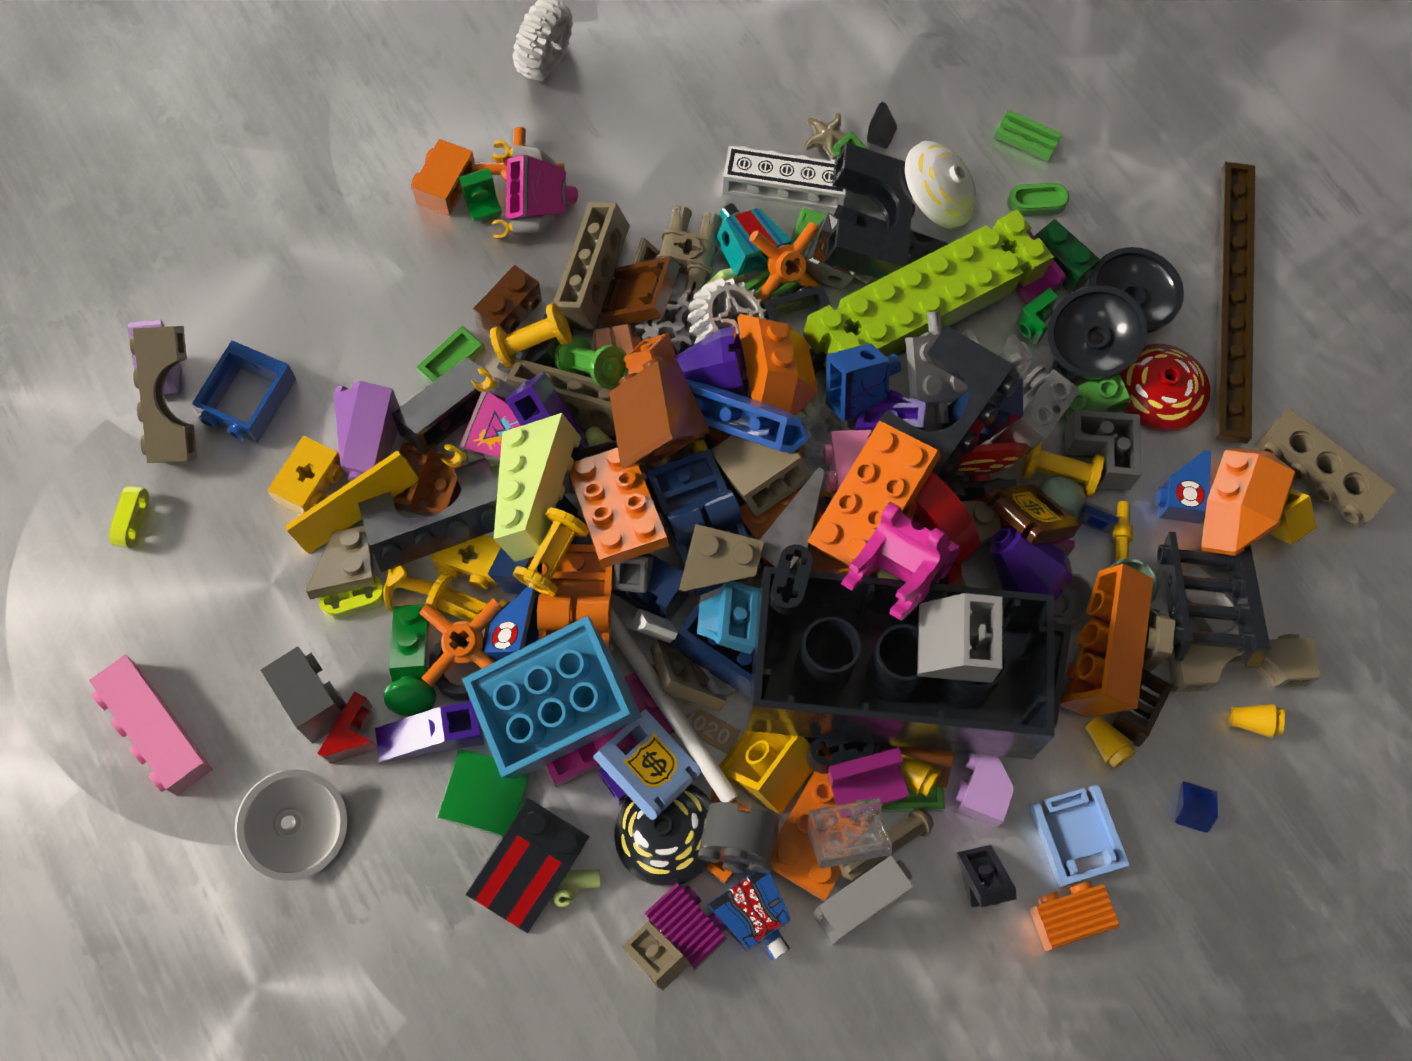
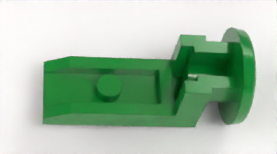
M425 604L394 606L389 658V671L392 683L385 688L383 698L386 707L390 711L402 716L410 717L431 710L437 698L435 689L422 679V676L428 671L429 621L420 614V610Z

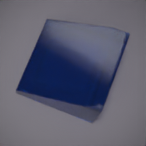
M1086 501L1078 522L1101 532L1109 533L1117 524L1119 516L1111 510Z
M1183 781L1175 813V823L1208 833L1218 818V792Z

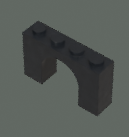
M846 143L835 159L832 186L864 195L874 201L885 216L887 229L872 230L839 220L827 236L824 263L876 279H881L911 263V255L908 254L909 245L913 238V229H910L911 219L915 212V204L912 203L913 197L906 181V161Z
M946 325L927 352V355L934 365L967 385L969 399L963 415L956 423L940 431L920 430L888 410L879 420L939 450L942 455L932 472L944 483L950 482L955 477L959 469V462L965 454H969L974 450L979 441L978 435L985 425L989 426L996 419L999 413L998 407L1005 397H1010L1015 392L1020 377L1014 364Z
M486 458L454 469L461 487L460 495L452 505L434 515L421 518H409L400 515L390 492L358 503L369 545L381 572L494 531L498 486Z

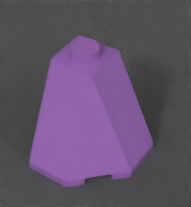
M364 381L354 382L351 389L344 386L335 388L334 403L340 465L350 482L390 456L398 434L392 413L400 407L392 388Z

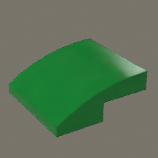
M458 749L436 818L501 837L520 807L530 773L518 779L502 778L494 757Z

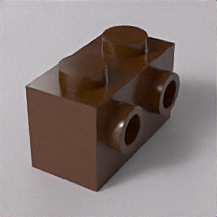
M514 265L473 308L477 327L489 336L490 330L496 326H500L506 334L516 331L519 325L542 301L539 281Z

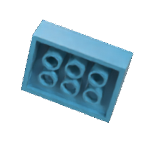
M586 616L462 679L502 778L518 779L642 718L626 680L590 616Z

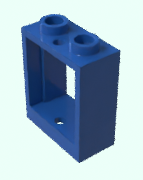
M231 340L191 405L198 413L199 421L211 428H216L218 425L227 429V432L238 440L245 441L247 438L258 443L294 384L296 377L289 364ZM240 369L272 381L271 386L248 423L215 410Z

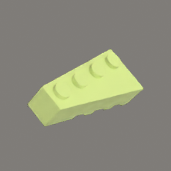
M563 413L502 432L494 540L514 562L535 556L552 525L545 517L548 508H555L557 502L562 500L565 488L562 483L566 472H571L574 462L571 454L573 448L579 446L581 437Z

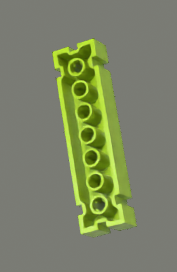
M1017 209L997 219L993 229L985 225L841 298L837 310H833L831 305H828L808 315L802 335L816 355L822 351L825 353L826 358L823 364L825 368L828 354L865 344L874 345L885 356L897 354L906 349L905 338L919 337L929 332L927 312L941 311V328L943 330L946 325L950 326L1013 293L1019 282L1025 287L1042 278L1054 256L1040 238L1036 240L1030 238L1029 233L1032 228Z

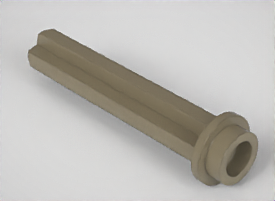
M924 809L910 811L907 819L843 860L839 865L842 871L841 875L845 879L848 878L850 881H854L917 837L929 835L931 828L934 826L933 818Z

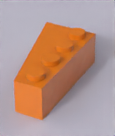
M1125 564L1098 571L1086 609V613L1090 615V618L1084 628L1079 631L1076 643L1080 644L1081 647L1076 663H1069L1066 676L1071 679L1066 693L1062 692L1060 706L1085 717L1138 708L1153 578Z

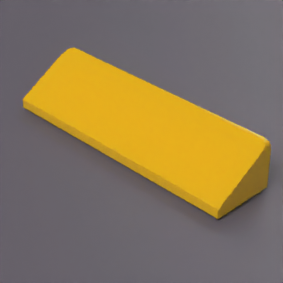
M396 451L288 523L285 529L304 551L312 553L326 544L333 532L346 530L362 519L358 503L388 492L394 498L415 484L419 477L399 451Z

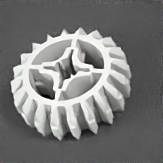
M537 0L535 5L530 7L529 13L525 15L524 21L520 25L519 33L516 35V43L513 46L515 49L513 53L514 67L524 77L541 82L544 81L547 76H551L552 71L557 68L563 55L566 54L565 51L569 45V38L572 35L573 17L570 8L565 6L564 3L557 0Z
M720 278L705 284L701 288L702 290L694 294L693 301L687 308L691 313L686 320L693 324L690 327L689 333L697 335L694 343L697 344L720 329L732 326L736 327V334L740 336L738 316L743 314L765 319L766 309H762L760 306L763 299H756L753 296L755 289L747 291L745 290L744 282L736 285L733 278L726 281Z

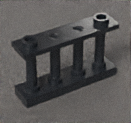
M1169 531L1164 544L1158 546L1157 563L1162 565L1169 618L1175 620L1173 640L1175 660L1183 661L1190 645L1194 644L1238 649L1240 653H1243L1245 667L1259 668L1270 651L1271 646L1251 545L1245 547L1244 551L1237 556L1178 549L1176 532ZM1181 563L1223 567L1225 571H1228L1229 580L1183 576ZM1185 589L1228 593L1229 597L1233 598L1234 607L1187 603ZM1189 617L1231 620L1238 626L1239 635L1191 630Z

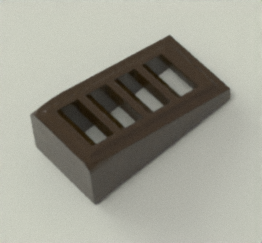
M1142 668L1139 699L1152 705L1153 708L1138 701V708L1132 710L1146 717V720L1126 710L1118 712L1111 725L1133 741L1134 746L1140 747L1148 738L1173 685ZM1143 685L1149 688L1150 690L1158 693L1159 697H1156L1151 693L1145 691L1141 688V686Z

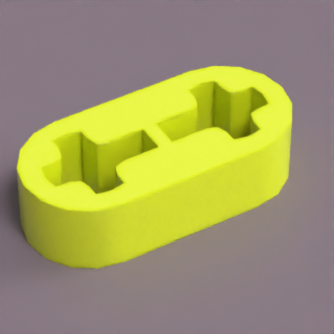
M127 485L123 489L109 530L111 545L132 548L136 543L149 502V494L146 488Z
M375 576V585L372 588L376 590L372 593L373 597L367 599L365 594H362L365 592V588L320 597L319 605L329 618H344L379 606L384 601V586L380 579ZM338 595L340 599H345L339 602L340 607L334 609L332 605H327L332 603V597Z

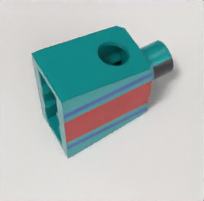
M731 203L720 211L719 215L723 219V223L718 232L717 241L736 277L768 267V256L749 241V237L754 231L758 230L777 248L782 245H791L792 243L790 237L761 209L756 208L741 213L735 204Z

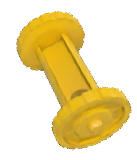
M556 303L546 306L547 318L510 334H506L500 326L490 330L493 349L503 366L506 368L513 367L516 361L515 353L556 337L562 345L572 342L568 322Z
M1042 442L1026 454L1022 473L1023 479L1030 480L1035 470L1053 476H1063L1084 484L1085 496L1090 498L1093 496L1101 478L1104 456L1096 454L1089 464L1041 450Z
M548 508L545 517L552 523L548 533L528 569L517 566L513 576L540 593L555 596L558 588L550 581L574 536L585 538L590 529L575 516L557 508ZM540 563H544L547 567V572L544 575L540 574L537 570Z
M442 573L434 582L428 594L426 604L430 603L439 612L442 610L467 622H472L488 603L451 588L452 577ZM502 599L500 600V602H498L503 607L500 610V612L510 603V601ZM491 622L484 628L485 640L488 635Z

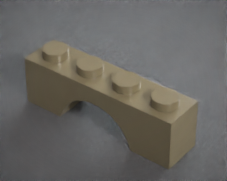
M184 326L133 328V335L130 337V350L133 355H136L137 369L133 373L135 387L140 392L141 402L137 405V416L139 421L143 422L144 435L141 437L140 442L143 455H146L147 463L181 462L197 458L194 425L176 417L167 406L164 398V383L168 373L175 365L187 359Z
M1285 634L1279 636L1278 639L1269 640L1271 649L1261 666L1257 668L1269 679L1274 688L1308 686L1321 678L1313 638H1299V634ZM1191 644L1183 661L1175 660L1173 648L1172 654L1168 657L1173 692L1208 691L1219 683L1220 675L1225 665L1232 663L1244 664L1243 653H1240L1235 648Z

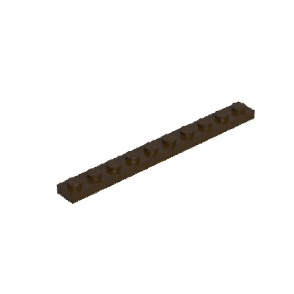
M1225 161L1221 168L1215 439L1247 444L1252 439L1255 165Z

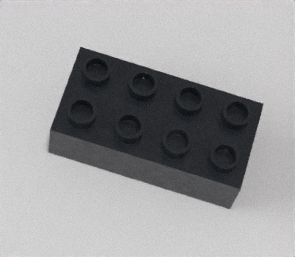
M764 566L759 590L756 643L753 650L747 731L1032 760L1054 737V595L931 583L928 595L920 603L964 593L1002 597V670L992 683L917 676L920 603L902 620L889 614L891 608L899 600V598L895 597L896 593L905 582L897 579L866 576L851 591L841 584L847 574L810 571L803 602L795 613L788 615L775 611L771 606L770 592L777 567ZM790 569L789 573L796 575L798 569ZM786 583L784 593L780 594L782 595L783 602L789 603V600L794 598L791 596L793 585Z

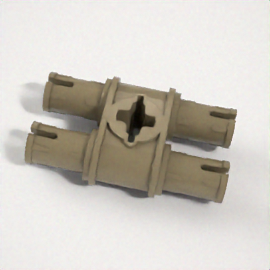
M679 205L673 208L669 228L662 233L663 242L656 259L672 256L680 265L678 273L688 275L682 295L687 293L688 301L690 302L692 292L694 291L695 294L702 290L701 288L705 285L706 280L713 274L712 265L715 253L719 250L717 235L722 218L715 213L713 222L710 224L712 213H705L702 217L699 235L687 233L692 211L684 207L681 217V206Z

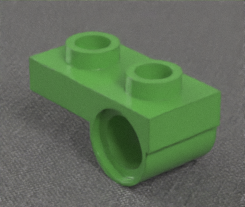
M1120 374L1106 379H1093L1077 386L1080 391L1064 415L1068 421L1074 409L1113 413L1124 410L1130 404L1131 399Z

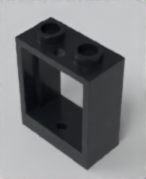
M823 285L816 287L806 286L795 293L784 296L778 294L770 297L768 300L763 301L762 309H766L765 319L780 322L778 319L780 315L815 305L820 310L831 305ZM810 348L814 373L826 370L823 365L826 358L825 353L822 351L816 355L813 349Z

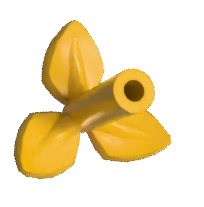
M402 565L389 569L383 588V597L387 609L393 612L392 594L395 589L400 587L428 595L434 582L408 576L407 571Z

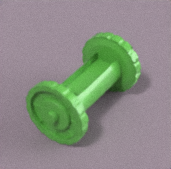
M572 335L571 343L567 345L560 343L556 348L554 358L557 369L578 375L589 373L594 383L601 388L615 389L620 385L619 380L628 375L629 371L625 367L627 362L623 361L627 355L626 352L614 345H605L601 349L594 351L591 348V344L585 338Z

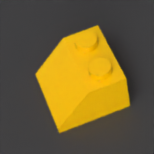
M746 729L720 763L719 767L731 784L760 805L782 814L813 771L807 763V754L811 745L803 736L753 732Z

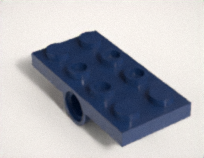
M710 449L646 471L647 480L684 567L696 524L748 537L742 524V515L737 500L732 491L727 490ZM759 562L757 574H758V573H761V571H762V566H761L760 562ZM724 583L694 590L696 595L700 596L721 588Z

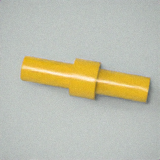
M1127 501L1117 503L1116 524L1113 525L1112 536L1113 541L1116 542L1115 562L1123 558L1129 559V543L1133 541V526L1130 524L1131 504Z

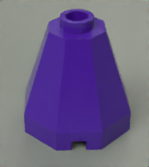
M735 326L720 329L674 357V359H677L686 379L748 397L750 389L748 379L742 380V375L746 371L742 342L739 334H736L737 329Z
M1014 527L999 530L990 543V549L1003 590L1054 595V601L1057 600L1063 593L1060 586L1064 580L1069 584L1073 578L1070 560L1065 553L1047 542L1032 545L1027 541L1029 533L1021 534Z

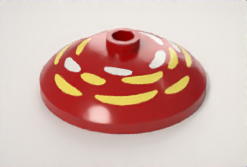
M1161 343L1147 344L1137 361L1127 370L1120 373L1131 399L1130 404L1123 411L1126 414L1140 415V425L1145 428L1160 432H1173L1185 429L1194 424L1203 415L1209 404L1211 388L1204 368L1191 354L1178 347ZM1165 375L1172 377L1173 380H1168Z
M1028 443L976 445L971 453L963 456L958 464L959 469L956 475L969 476L970 482L990 481L989 474L1009 469L1022 459L1029 451Z

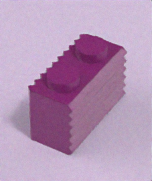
M676 883L644 915L685 956L690 963L689 967L695 971L727 940V937L723 934L727 928L713 912L707 916L698 905L702 900L690 886L686 885L682 889Z

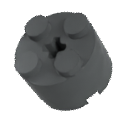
M716 802L710 804L706 815L698 858L708 862H723L722 868L733 873H744L745 867L759 873H770L779 830L778 817L755 807H751L750 812L738 810L739 804Z

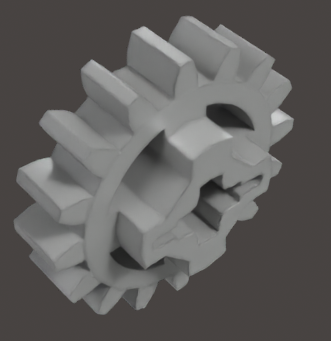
M672 289L663 318L654 319L650 327L648 325L649 320L635 322L637 324L636 335L641 336V341L669 333L676 355L680 354L681 348L685 350L692 346L691 341L695 343L697 335L689 333L690 327L687 331L685 330L687 325L686 319L691 313L687 309L691 303H688V294L684 293L681 297H677L676 290Z

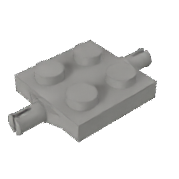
M941 311L927 312L929 332L919 337L905 338L910 398L935 405L936 424L950 423L948 403L953 402L968 391V387L964 382L934 365L927 355V352L942 332ZM959 332L968 337L967 332Z

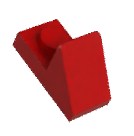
M355 691L353 692L317 753L324 761L332 764L377 750V746L373 741L357 733L359 729L363 730L372 717L373 712L371 708L373 705L367 697Z

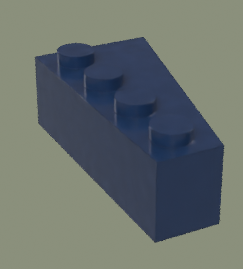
M576 515V518L586 524L583 517ZM589 533L585 538L574 536L570 543L594 545ZM651 553L644 554L647 556H654ZM654 556L647 593L612 591V594L637 610L642 609L670 621L688 597V591L679 590L684 571Z

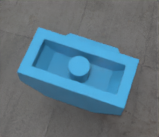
M734 581L724 583L717 594L700 602L697 634L713 639L719 645L751 654L756 643L759 588Z

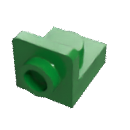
M489 168L459 177L464 200L473 222L502 213Z
M1051 288L1024 306L1015 322L1020 333L1024 337L1029 338L1034 344L1042 340L1047 330L1044 322L1051 317L1054 311L1052 308L1058 299V296Z

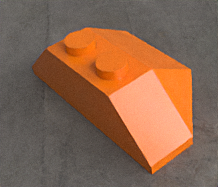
M740 314L737 319L751 399L780 408L796 416L818 394L808 341L786 323Z
M1245 448L1225 450L1207 499L1201 544L1202 551L1237 556L1244 551L1245 547L1259 541L1278 528L1295 478V471L1270 451Z

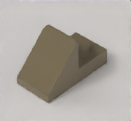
M649 921L622 945L623 949L643 972L662 990L677 979L690 965L685 956Z

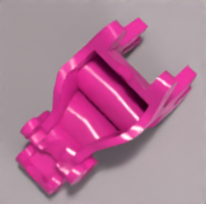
M890 501L881 515V521L877 529L850 564V571L841 584L853 591L870 572H874L880 567L905 582L897 591L895 597L899 598V600L889 613L902 620L920 602H923L929 593L931 582L938 583L947 575L959 555L961 546L948 541V535L938 528H934L932 531L927 528L920 530L921 523L915 520L912 522L907 515L901 513V507Z

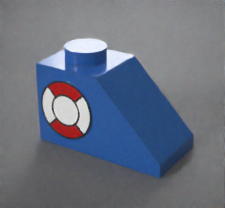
M1204 450L1172 474L1162 487H1158L1155 503L1156 506H1160L1159 518L1198 524L1205 517L1207 499L1210 493L1211 451Z
M527 587L491 620L489 632L485 640V654L498 661L539 640L537 605L539 595H541L540 592Z

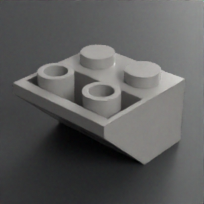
M964 593L920 603L917 676L992 683L1002 670V597Z

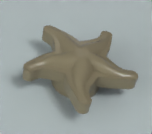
M837 113L835 119L827 124L814 118H808L807 125L813 128L815 134L805 143V150L817 147L820 151L826 153L831 160H835L837 157L830 149L847 135L840 130L841 114Z

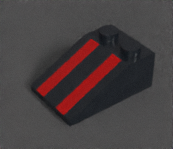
M527 798L520 805L465 895L528 933L573 866L590 836L530 798Z

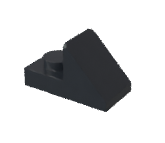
M991 845L957 852L960 870L969 903L972 907H986L1017 900L1016 887Z

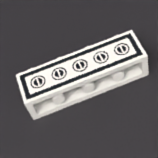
M729 146L722 194L836 211L838 205L843 206L846 190L832 186L835 160L815 159L806 155L782 154L778 151H762L746 146Z

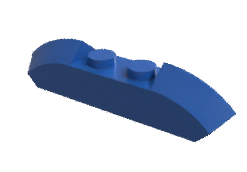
M686 379L709 427L789 453L796 451L809 439L801 420L785 410L712 385Z

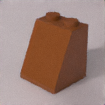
M661 357L649 360L643 365V371L638 374L631 373L619 380L620 385L609 392L619 459L623 469L662 461L710 433L677 359L662 360Z

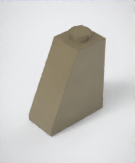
M735 435L730 436L710 450L723 475L755 517L799 489L811 477L808 468L798 453L778 451Z

